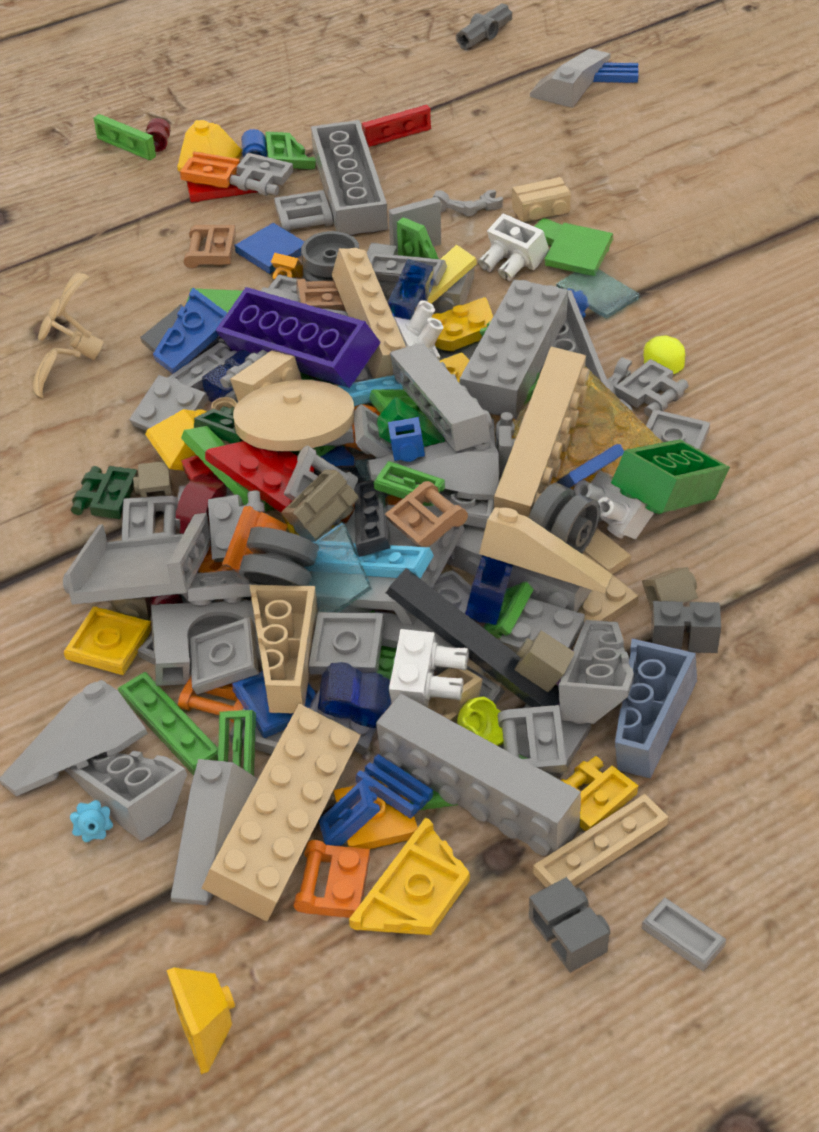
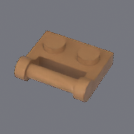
M194 225L190 228L189 236L191 240L189 250L185 254L183 261L186 267L196 268L199 264L230 265L236 237L235 225ZM207 238L205 250L199 251L201 241Z
M305 279L296 280V290L300 303L321 309L346 311L334 281L306 282Z
M429 481L420 484L385 513L389 522L418 547H429L453 526L460 527L468 519V513L460 505H453ZM424 502H431L443 514L437 517L422 504Z

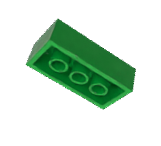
M678 439L625 450L611 484L618 487L622 495L631 499L637 498L645 503V508L649 511L662 514L716 499L730 467L685 441Z

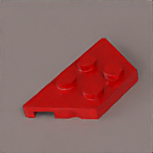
M245 441L206 450L205 460L249 491H259L260 498L282 513L293 501L283 495L298 463V456L292 452L266 450L250 445ZM311 466L309 471L313 473L314 468Z

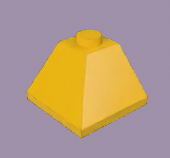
M196 120L185 133L177 168L178 171H181L187 160L193 157L194 151L239 159L242 156V149L218 124L209 123L205 120Z
M183 409L147 429L145 435L169 469L184 471L181 460L196 456L181 437L184 430L194 428V418L207 411Z
M173 967L166 971L175 1008L201 1074L209 1072L232 1026L229 1009L235 1008V1003L228 985L221 987L215 973Z

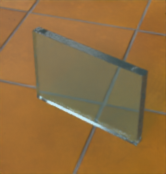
M599 269L595 276L574 272L556 283V287L567 290L571 288L575 292L583 291V294L588 298V308L605 319L640 297L639 293Z
M342 522L314 542L319 546L316 562L313 566L304 567L312 575L309 585L315 586L317 605L320 612L339 613L372 589L347 526Z

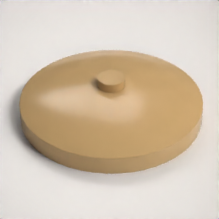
M290 380L270 384L247 394L237 403L233 412L236 433L243 441L250 445L273 451H299L307 445L315 448L328 444L344 435L354 423L355 410L352 397L348 392L336 385L315 380Z

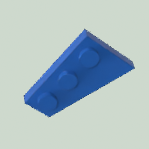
M192 288L189 293V300L184 307L180 308L172 328H168L154 351L155 361L172 374L184 367L219 336L215 330L227 312L195 288Z

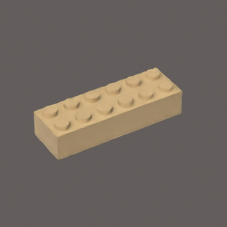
M550 347L494 495V508H511L517 511L518 514L529 517L541 493L551 485L552 476L557 477L561 466V459H559L561 451L566 452L570 441L569 429L570 427H575L579 415V410H577L578 404L584 403L588 386L585 385L589 369L585 368L586 355Z
M298 704L210 867L202 889L267 922L361 734Z

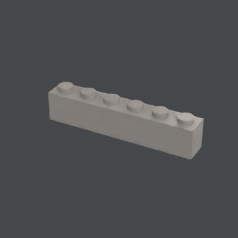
M423 343L390 352L393 374L396 381L402 385L406 393L455 451L491 441L489 428H492V420L489 412L480 407L478 400L469 395L467 388L464 385H460L456 376L450 374L443 362L440 363L433 351H430Z
M463 524L465 530L446 563L505 588H510L522 582H528L534 589L530 598L575 612L578 611L592 591L585 587L479 554L485 528Z

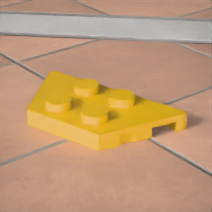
M483 297L464 305L454 306L446 312L433 314L431 318L438 319L443 325V330L435 342V347L454 351L482 339L480 329L487 327L486 324L493 318L487 298Z
M425 818L350 917V928L365 931L421 935L433 934L469 883L470 872L461 860L454 857L453 850L448 843L439 838L434 831L433 823L429 819Z

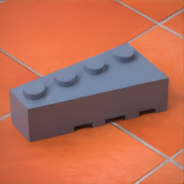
M632 639L629 665L633 669L634 680L629 695L623 700L622 708H620L615 739L617 769L651 779L697 682L696 653Z

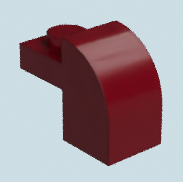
M199 475L186 485L180 496L175 516L176 519L181 520L180 534H184L194 514L207 513L209 521L208 499L226 497L227 486L221 480Z

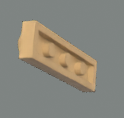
M643 794L534 864L533 874L546 888L565 877L569 879L573 886H576L667 826L668 816L646 794Z

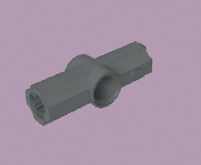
M501 3L485 15L475 14L470 24L456 33V41L460 48L468 50L484 38L494 39L498 34L499 28L512 20V12L508 5Z

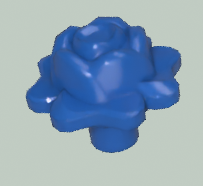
M568 288L567 290H571L582 318H585V310L589 307L587 296L581 290L575 292L573 289Z

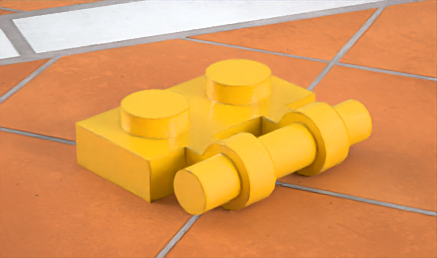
M594 756L588 762H581L575 767V773L566 780L561 779V781L579 790L578 788L583 783L589 784L581 791L580 828L585 832L620 810L638 794V785L614 766L609 767L603 773L599 770L604 765L597 756Z

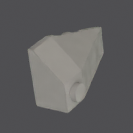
M594 49L586 50L542 78L530 92V97L573 108L593 82L595 73H598L602 65L609 61L611 53Z
M493 440L460 451H455L448 442L424 447L425 456L417 457L411 462L394 461L393 455L368 460L367 463L371 480L375 481L386 463L391 461L444 479V489L458 491L457 497L464 499H493L494 501V495L499 485V457Z
M585 620L573 649L575 654L559 683L561 721H571L574 724H594L628 697L634 680V672L629 665V656L624 649V640L618 622Z
M103 680L91 683L82 692L74 696L4 772L0 777V783L15 796H19L56 780L59 776V771L75 766L79 770L89 765L87 759L107 752L109 757L122 751L148 734L147 730L117 689Z
M132 751L129 755L116 753L109 757L107 752L87 759L89 765L78 770L77 766L64 769L94 800L100 801L101 807H109L110 816L122 828L140 841L154 835L162 826L170 822L187 776L185 768L168 757L157 755L154 759L144 758L142 752Z
M198 759L189 793L171 902L208 905L214 896L202 889L203 883L258 778L233 762Z

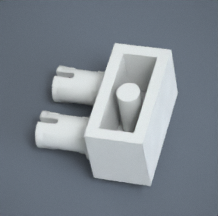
M502 214L487 230L491 247L478 260V264L482 269H487L488 272H491L503 257L507 258L508 260L498 269L499 275L503 279L507 278V281H511L523 266L535 270L549 251L544 231L506 214Z
M419 301L411 320L394 317L406 347L423 343L440 360L435 342L443 330V325L438 319L431 318L435 312V308L431 303Z
M599 470L591 483L582 480L576 484L574 488L576 496L582 494L598 501L600 505L599 522L602 520L606 521L609 524L607 529L621 539L624 535L636 539L654 514L646 509L645 503L637 498L631 499L622 495L619 492L620 489L611 484L613 476Z
M401 629L389 686L391 702L393 703L400 693L425 707H428L431 697L461 701L463 678H447L433 675L436 667L466 670L469 656L468 648L439 646L435 640L434 632Z

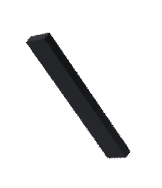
M407 568L404 569L385 592L453 647L468 648V658L530 707L554 706L559 703V687L556 684L547 692L515 671L514 669L521 657L516 655L510 648Z

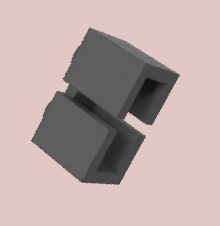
M653 601L651 643L682 650L684 627L687 626L686 630L689 633L688 652L718 653L721 633L720 603L690 602L689 607H684L683 602Z
M567 877L529 897V919L546 942L555 937L558 939L551 943V948L570 973L608 952L610 935L608 923L603 916L594 913L591 907H589L588 899L583 890L579 887L575 888Z

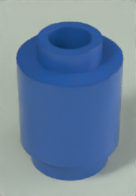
M256 129L244 132L241 137L243 158L247 153L266 157L267 150L264 134Z

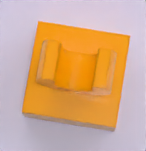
M274 253L271 263L276 268L273 273L274 280L278 275L303 278V265L298 258Z

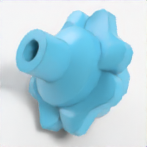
M98 800L88 804L79 803L76 807L77 812H73L70 815V820L73 823V835H82L84 842H89L93 839H104L106 837L105 830H110L113 827V823L109 818L110 808L107 806L101 807V803Z

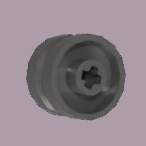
M338 231L321 232L306 239L301 246L305 281H334L332 272L339 248L359 249L357 240L347 233Z
M555 482L541 493L528 518L583 554L596 531L600 518V505L598 501L585 495L578 494L576 496L574 490Z
M267 527L251 528L246 546L253 554L243 556L238 574L259 585L309 586L312 575L304 567L315 564L319 546L304 537L286 531Z

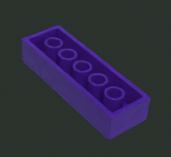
M245 287L215 330L234 351L248 356L252 353L257 354L261 350H265L267 353L273 350L295 357L299 372L347 388L352 386L381 343L365 321Z

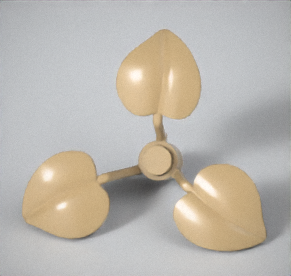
M74 273L71 276L61 298H56L53 301L48 315L41 324L38 334L40 341L46 338L51 326L72 337L69 345L73 347V350L53 348L41 361L33 378V390L41 398H43L45 380L57 354L73 355L77 358L82 354L94 360L101 350L103 340L91 335L92 332L82 327L66 312V306L73 294L84 281L90 278L86 274ZM63 315L79 331L72 332L54 320L57 316Z

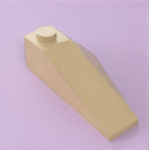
M495 507L487 519L479 554L605 594L612 574L528 517L518 514L517 511L511 508Z

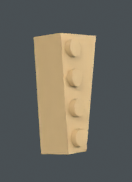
M249 585L269 712L294 713L298 704L305 706L310 674L308 665L318 615L315 586Z

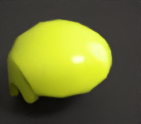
M667 335L656 336L645 344L643 349L644 364L652 359L672 370L673 374L683 370L685 366V348L677 338Z
M484 696L467 700L459 711L457 724L497 746H501L504 743L502 728L498 725L497 717L501 711L497 709L494 702Z

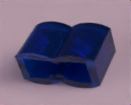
M345 662L330 663L322 674L317 709L327 715L350 719L361 726L377 729L376 722L392 704L389 692L391 680L375 672L362 673Z

